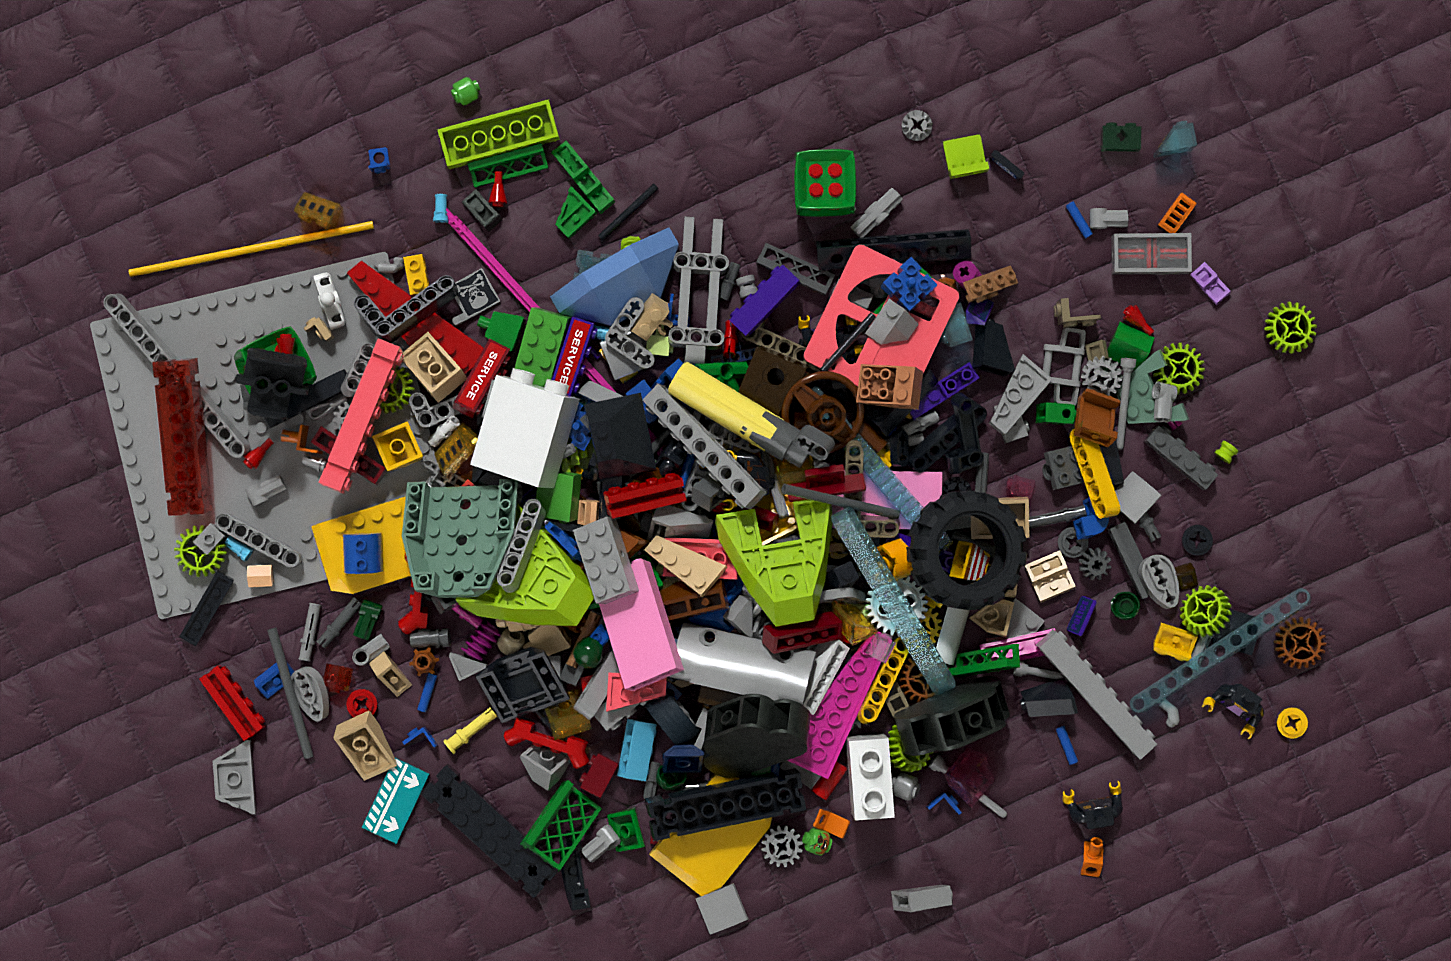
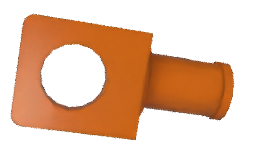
M301 424L299 432L282 430L281 434L289 435V437L281 436L282 442L297 443L296 450L323 454V451L306 449L309 426Z
M1093 837L1090 842H1084L1081 875L1099 877L1103 866V841L1099 837ZM1089 867H1093V868H1096L1097 870L1091 872V871H1087L1086 869L1089 868Z

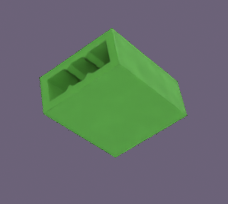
M559 471L554 488L537 487L536 500L541 503L546 511L544 521L546 519L559 520L562 524H570L571 521L577 520L582 474Z

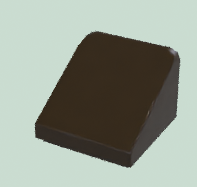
M1192 563L1174 567L1179 590L1198 585L1196 571Z

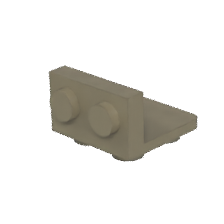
M1069 298L1060 299L1053 306L1054 317H1057L1058 325H1063V328L1075 327L1077 323H1082V326H1093L1101 319V315L1070 317Z

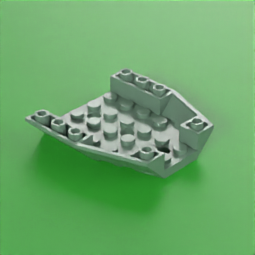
M499 479V485L430 487L426 482H407L402 540L416 592L439 598L478 597L490 590L514 535L518 480ZM465 502H471L468 509H462ZM467 538L466 544L460 546L459 540ZM458 574H464V578L460 582H455Z

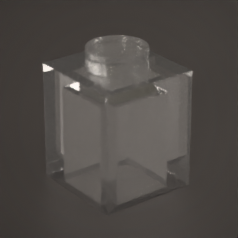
M884 632L882 634L875 633L865 654L886 664L896 642L892 641V636Z

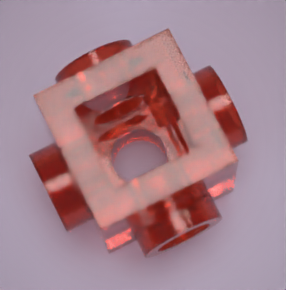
M327 663L323 680L325 686L329 688V692L340 694L341 690L349 691L353 669Z

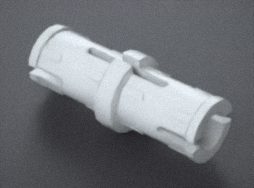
M450 416L445 423L440 424L436 431L428 437L429 444L437 447L444 439L449 438L451 432L460 425L458 423L459 419L455 416Z

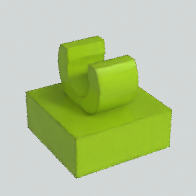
M575 447L576 452L571 455L572 466L581 465L580 459L589 458L588 450L579 451Z

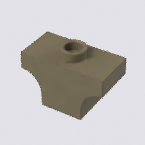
M894 682L885 701L893 717L900 710L909 707L898 682Z

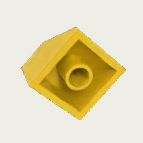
M408 421L372 436L387 472L406 467L423 459Z

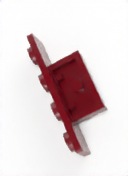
M843 464L804 470L805 482L788 484L831 495L866 490L863 473L845 476ZM788 495L789 502L809 500Z

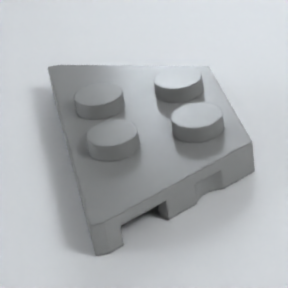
M246 740L213 760L215 799L251 814H256L251 740Z

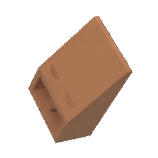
M861 364L856 402L899 409L919 410L923 371L911 366Z

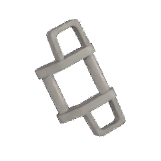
M1064 328L1059 345L1044 344L1043 371L1048 376H1050L1053 352L1075 354L1071 380L1051 377L1052 380L1049 384H1054V403L1077 404L1081 385L1079 377L1082 355L1085 354V330ZM1068 332L1080 335L1079 348L1065 346ZM1060 385L1073 387L1070 402L1060 400Z

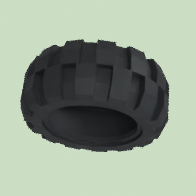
M953 491L941 495L934 502H929L920 511V518L917 522L913 521L908 535L911 536L910 547H906L907 562H911L913 568L911 575L917 586H921L925 590V595L936 603L944 604L950 608L977 610L987 605L996 604L1005 598V593L1009 589L1013 590L1021 579V576L1018 575L1020 568L1026 565L1027 552H1023V542L1027 539L1023 526H1018L1016 522L1017 515L1008 505H1003L997 497L987 493ZM971 515L981 520L990 530L994 540L995 553L991 567L982 578L968 585H960L949 578L941 566L938 553L939 542L943 532L950 523L962 516Z

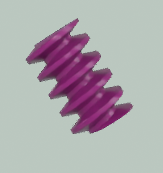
M971 261L960 262L953 270L954 279L964 291L966 289L963 282L982 276Z
M486 620L487 625L480 623L482 631L475 630L478 635L477 637L470 636L473 641L472 643L465 642L468 649L461 647V650L474 660L482 661L481 653L488 654L485 647L492 649L493 646L490 641L496 643L495 635H501V631L488 620Z

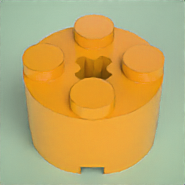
M900 538L874 549L875 561L878 567L876 573L886 583L910 576L913 570L911 562H907L906 547L908 546Z

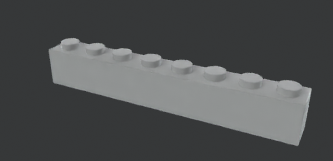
M1052 629L1036 646L1128 749L1141 760L1157 745L1153 740L1155 738L1153 733L1149 729L1145 731L1141 727L1143 722L1136 715L1132 716L1128 712L1131 709L1124 701L1120 703L1116 699L1118 694L1111 687L1107 689L1103 684L1106 681L1098 673L1095 675L1091 671L1092 665L1086 659L1082 661L1078 656L1080 652L1073 645L1070 647L1065 642L1068 640L1061 631L1057 633Z

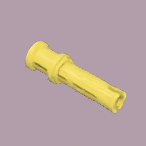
M489 707L462 730H456V734L448 740L445 739L443 742L455 754L460 746L464 743H469V738L498 716Z

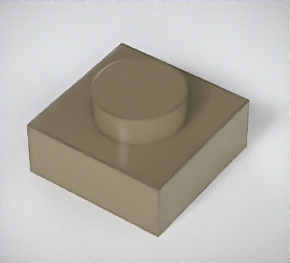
M1105 340L1085 345L1088 360L1093 362L1096 356L1099 360L1102 356H1105V360L1109 359Z

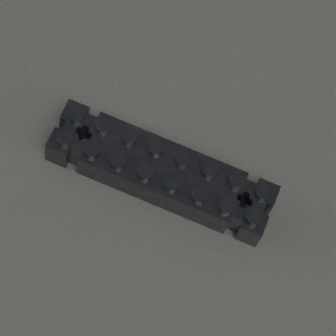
M445 765L436 775L439 780L436 783L431 781L420 794L431 804L436 801L440 805L437 809L513 880L518 882L521 879L525 883L523 889L535 898L546 885L543 880L547 878L550 881L558 870L529 848L526 849L520 845L526 834L466 779L461 782L456 778L459 773L451 765ZM445 787H446L447 789H448L449 787L452 788V790H451L452 796H450V794L447 795V796L444 794V793H445V789H444ZM535 845L537 849L543 851L538 845ZM530 865H532V867L534 865L537 866V874H531L529 872Z
M796 768L781 771V776L768 773L668 793L667 799H663L660 795L645 798L647 813L650 818H653V820H649L651 836L654 841L670 838L669 833L673 832L677 836L780 816L784 815L783 810L786 809L791 813L805 811L804 795L798 790L803 788L801 774ZM668 813H671L669 816L670 818L667 819L665 816H667Z

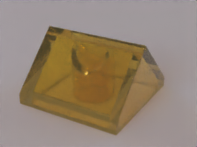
M838 601L832 602V612L843 622L842 634L852 646L878 632L857 606Z

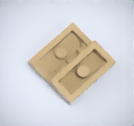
M1060 551L1025 565L1040 603L1076 588Z

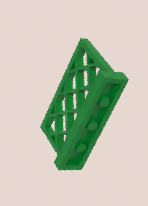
M569 780L561 783L520 843L524 848H529L558 871L561 870L602 809L573 787L574 784ZM571 792L578 797L579 804H569L568 797ZM590 805L595 811L591 816L585 817L583 806ZM579 806L581 817L572 819L570 808ZM566 808L568 819L559 821L558 811ZM582 820L583 829L579 832H574L573 821ZM569 822L571 833L561 834L560 823ZM556 824L558 835L548 836V826ZM571 835L572 845L564 848L562 837ZM558 837L560 848L551 850L549 839ZM545 839L547 850L540 851L535 845L539 840ZM561 851L562 860L559 864L553 861L551 852Z

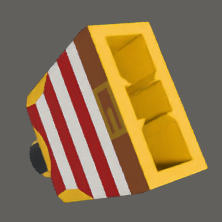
M958 541L949 576L978 581L991 567L989 564L990 554L973 543Z

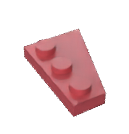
M609 672L606 712L666 696L667 677L638 690L630 691L625 689L620 673Z

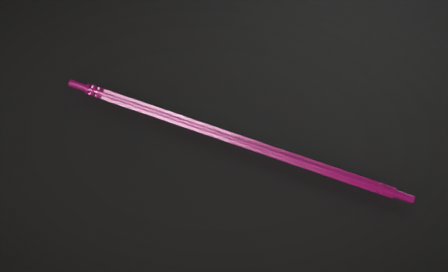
M446 208L448 224L529 313L532 307L540 308L458 216H454ZM585 358L583 365H586L584 374L590 381L616 392ZM648 428L650 440L652 443L657 437ZM663 444V446L656 452V454H657L658 456L660 455V453H661L663 447L665 446L664 444ZM680 466L675 471L678 475L680 474L682 467Z

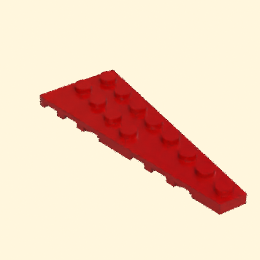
M360 261L347 272L348 276L365 295L370 297L385 317L413 298L363 261ZM433 313L401 336L410 347L429 332L457 363L464 374L474 367L484 349L436 313Z

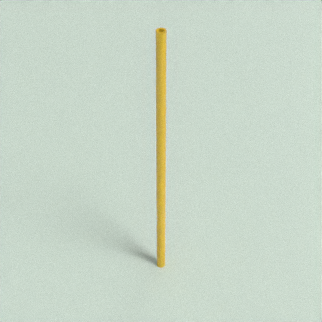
M373 221L129 269V275L133 277L374 229Z

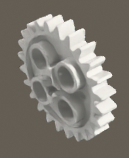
M909 576L906 580L902 578L890 583L882 582L878 579V586L874 584L871 586L874 592L868 591L867 593L871 598L865 599V602L870 604L865 607V610L871 611L867 614V617H873L870 624L877 623L876 630L882 627L883 634L887 630L890 631L891 637L894 632H897L898 637H900L902 631L908 635L909 628L914 632L916 630L914 624L920 626L921 622L918 619L924 620L925 616L922 613L928 611L927 608L923 607L928 601L922 600L926 596L925 593L920 594L922 587L916 588L915 581L910 583ZM887 589H894L896 591V596H888L886 592ZM907 596L912 597L914 604L907 605L904 602V598ZM883 597L889 602L882 601L880 598ZM896 601L899 602V607L894 609V603ZM886 606L889 612L881 614L879 607ZM904 609H909L912 611V613H908V611ZM900 613L905 615L906 621L899 622L896 615Z

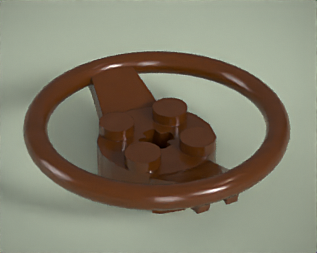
M830 371L815 372L801 378L790 388L783 401L781 418L790 424L789 409L795 396L805 409L804 415L808 425L814 426L828 436L831 435L839 440L830 452L832 453L845 447L858 434L864 420V404L856 402L857 416L851 429L845 421L846 410L837 399L826 394L820 396L806 384L819 379L838 381L851 391L855 401L857 399V386L850 379L839 373ZM828 413L829 418L822 420L823 415Z

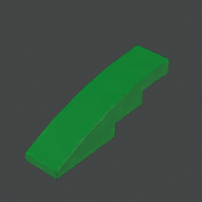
M567 141L551 152L600 214L615 203L613 197Z

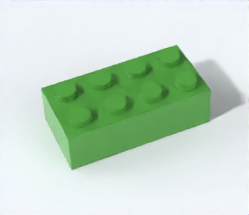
M538 307L531 308L515 368L535 374L533 384L545 387L546 380H552L572 317Z

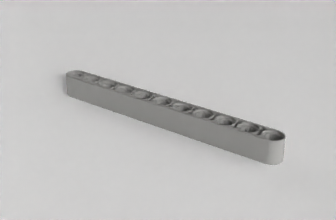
M119 293L107 295L103 302L106 310L227 452L235 458L249 453V442L130 302ZM114 297L118 301L117 307H114L112 304ZM126 312L130 314L129 322L124 317ZM138 327H141L143 330L142 336L137 334ZM151 341L155 344L154 351L149 347ZM163 356L168 360L166 366L162 363ZM175 371H178L180 373L179 380L175 379L174 377ZM188 385L193 389L191 395L186 390ZM200 400H203L205 403L204 409H201L199 406ZM213 414L216 415L218 419L216 424H214L211 420ZM225 429L230 432L229 438L224 436ZM237 444L242 446L243 450L241 453L236 450Z

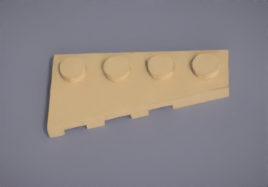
M657 535L644 549L647 554L702 598L727 569V566Z

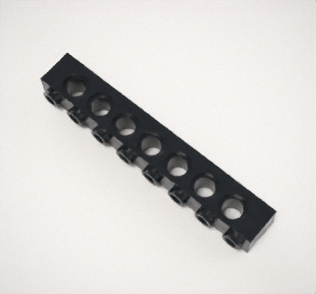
M969 229L816 241L818 270L824 271L839 268L845 269L854 248L858 245H864L874 251H878L901 264H904L910 257L921 264L929 261L945 262L953 259L962 261L972 258ZM950 245H955L954 248H947ZM932 246L936 247L934 250H928ZM911 248H917L916 251H909ZM891 250H898L896 253H890ZM835 254H840L837 258L832 257Z

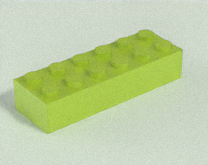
M549 99L438 129L449 170L468 165V163L541 143L546 144L560 140Z

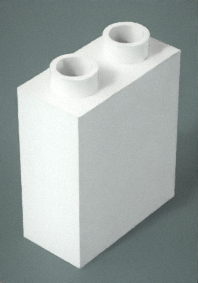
M513 368L511 377L496 375L470 465L535 487L554 488L580 399L567 395L569 385L555 380L547 379L545 387L533 384L535 374Z
M885 734L848 736L846 739L851 814L855 820L895 818L889 738Z

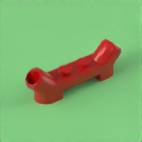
M405 553L404 559H405L406 562L408 563V561H407V556H406V553ZM415 590L414 594H410L409 606H413L412 610L398 621L399 628L405 634H410L416 628L426 629L428 607H421L422 593Z
M516 718L514 726L504 732V739L509 746L513 747L525 740L532 741V745L537 747L547 746L554 753H567L575 769L589 763V758L585 752L588 742L581 738L570 736L566 742L534 731L536 723L521 718Z

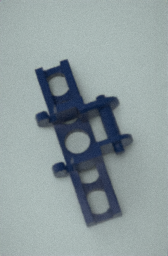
M739 341L738 345H736V349H739V351L735 352L740 356L739 360L734 361L731 359V353L729 352L730 360L727 359V362H746L751 360L753 357L751 352L755 351L756 348L741 351L743 344L740 345ZM748 352L749 357L745 358V353ZM723 354L711 356V362L714 363V359L720 358L721 362L724 363Z

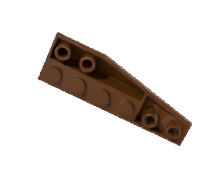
M718 579L703 598L682 581L660 591L669 622L730 608L724 579Z

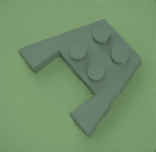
M1161 349L1153 353L1131 373L1126 418L1128 424L1158 422L1154 419L1155 399L1152 397L1154 384L1149 373L1167 366ZM1122 385L1120 388H1118L1116 392V395L1120 401ZM1183 403L1172 407L1171 421H1185L1189 419Z

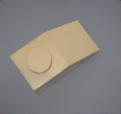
M382 652L369 663L376 676L397 697L412 685L385 652Z

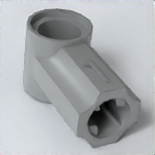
M1090 209V229L1128 226V210Z
M1156 382L1152 388V397L1155 399L1154 419L1158 422H1170L1172 403L1177 397V387Z
M277 475L263 483L260 482L245 489L253 507H256L287 488L281 476Z
M380 634L361 648L356 649L353 652L352 659L357 665L365 666L382 652L388 650L390 646L382 634ZM359 652L366 653L367 659L364 662L357 660Z
M610 825L602 827L596 833L597 836L582 848V853L590 862L593 863L607 850H612L620 844L621 839Z

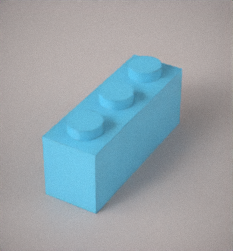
M627 719L617 776L646 781L650 770V757L653 754L652 746L656 736V724Z

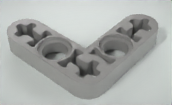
M633 297L626 303L606 333L605 341L609 346L640 367L649 368L654 363V355L627 336V333L644 309L643 300ZM639 301V307L641 308L640 310L635 309L633 315H636V317L633 319L630 314L624 311L626 309L628 311L631 310V302ZM626 316L630 319L628 327H622L619 324L621 317ZM617 333V338L621 341L623 337L627 339L622 344L621 349L617 347L620 344L617 341L610 342L609 334ZM628 343H632L635 346V352L632 354H628L624 350L625 345ZM639 348L643 350L640 352L641 355L646 356L648 354L650 356V363L646 362L644 365L642 364V358L639 356L637 360L633 358L638 353Z
M852 587L822 591L819 604L842 601L847 604L866 603L865 592Z

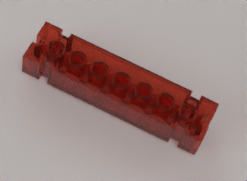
M198 358L165 359L152 362L154 378H159V384L155 385L165 491L171 495V499L167 500L168 516L184 515L190 512V515L206 514L212 511L213 507L212 497L207 495L206 489L211 487L200 381H195V374L199 373Z

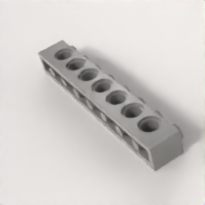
M658 383L643 399L646 404L645 408L651 414H656L659 417L658 422L663 427H668L672 431L670 434L677 441L681 440L685 444L683 448L689 454H694L697 457L696 462L701 467H706L710 471L708 474L715 481L719 480L723 484L721 488L727 494H732L736 498L734 501L742 509L744 507L752 509L767 493L677 398L668 394V389L664 385ZM667 403V410L663 412L662 407ZM679 416L680 422L678 425H675V419ZM692 430L693 435L688 439L687 434ZM703 443H705L706 448L703 452H701L700 446ZM718 456L719 461L714 466L713 459ZM731 470V477L726 479V472ZM744 483V490L740 493L739 486Z

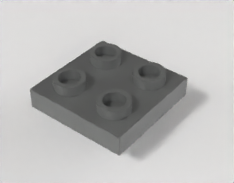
M1072 446L1044 453L1046 463L1043 465L1042 471L1045 479L1051 480L1053 490L1084 483Z

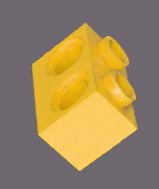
M423 254L403 257L409 292L412 297L430 285L425 256Z

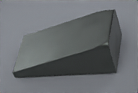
M476 189L462 201L488 232L502 221L500 215Z

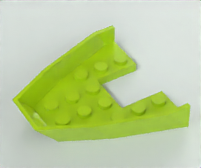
M814 500L793 502L800 539L762 546L755 509L716 515L715 524L721 545L748 592L776 627L815 619L826 579L833 523L831 504Z
M518 503L516 507L515 529L523 507ZM542 524L516 591L512 593L505 592L497 582V578H495L490 590L480 596L458 597L455 600L463 609L480 617L530 625L577 626L592 603L594 596L589 580L577 561L572 560L567 555L568 551L558 543ZM532 526L526 527L525 531L531 529ZM525 543L520 544L518 548L524 547Z

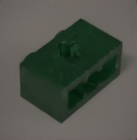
M1109 122L1101 127L1100 151L1139 152L1141 150V126H1136V123H1125V126H1117V123ZM1119 133H1122V136H1125V138L1122 141H1120L1119 137H1116Z

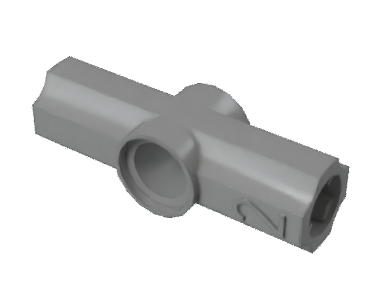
M891 188L878 201L871 204L865 210V214L852 224L850 228L859 238L865 237L875 226L881 224L889 216V213L901 203L903 198L896 190Z

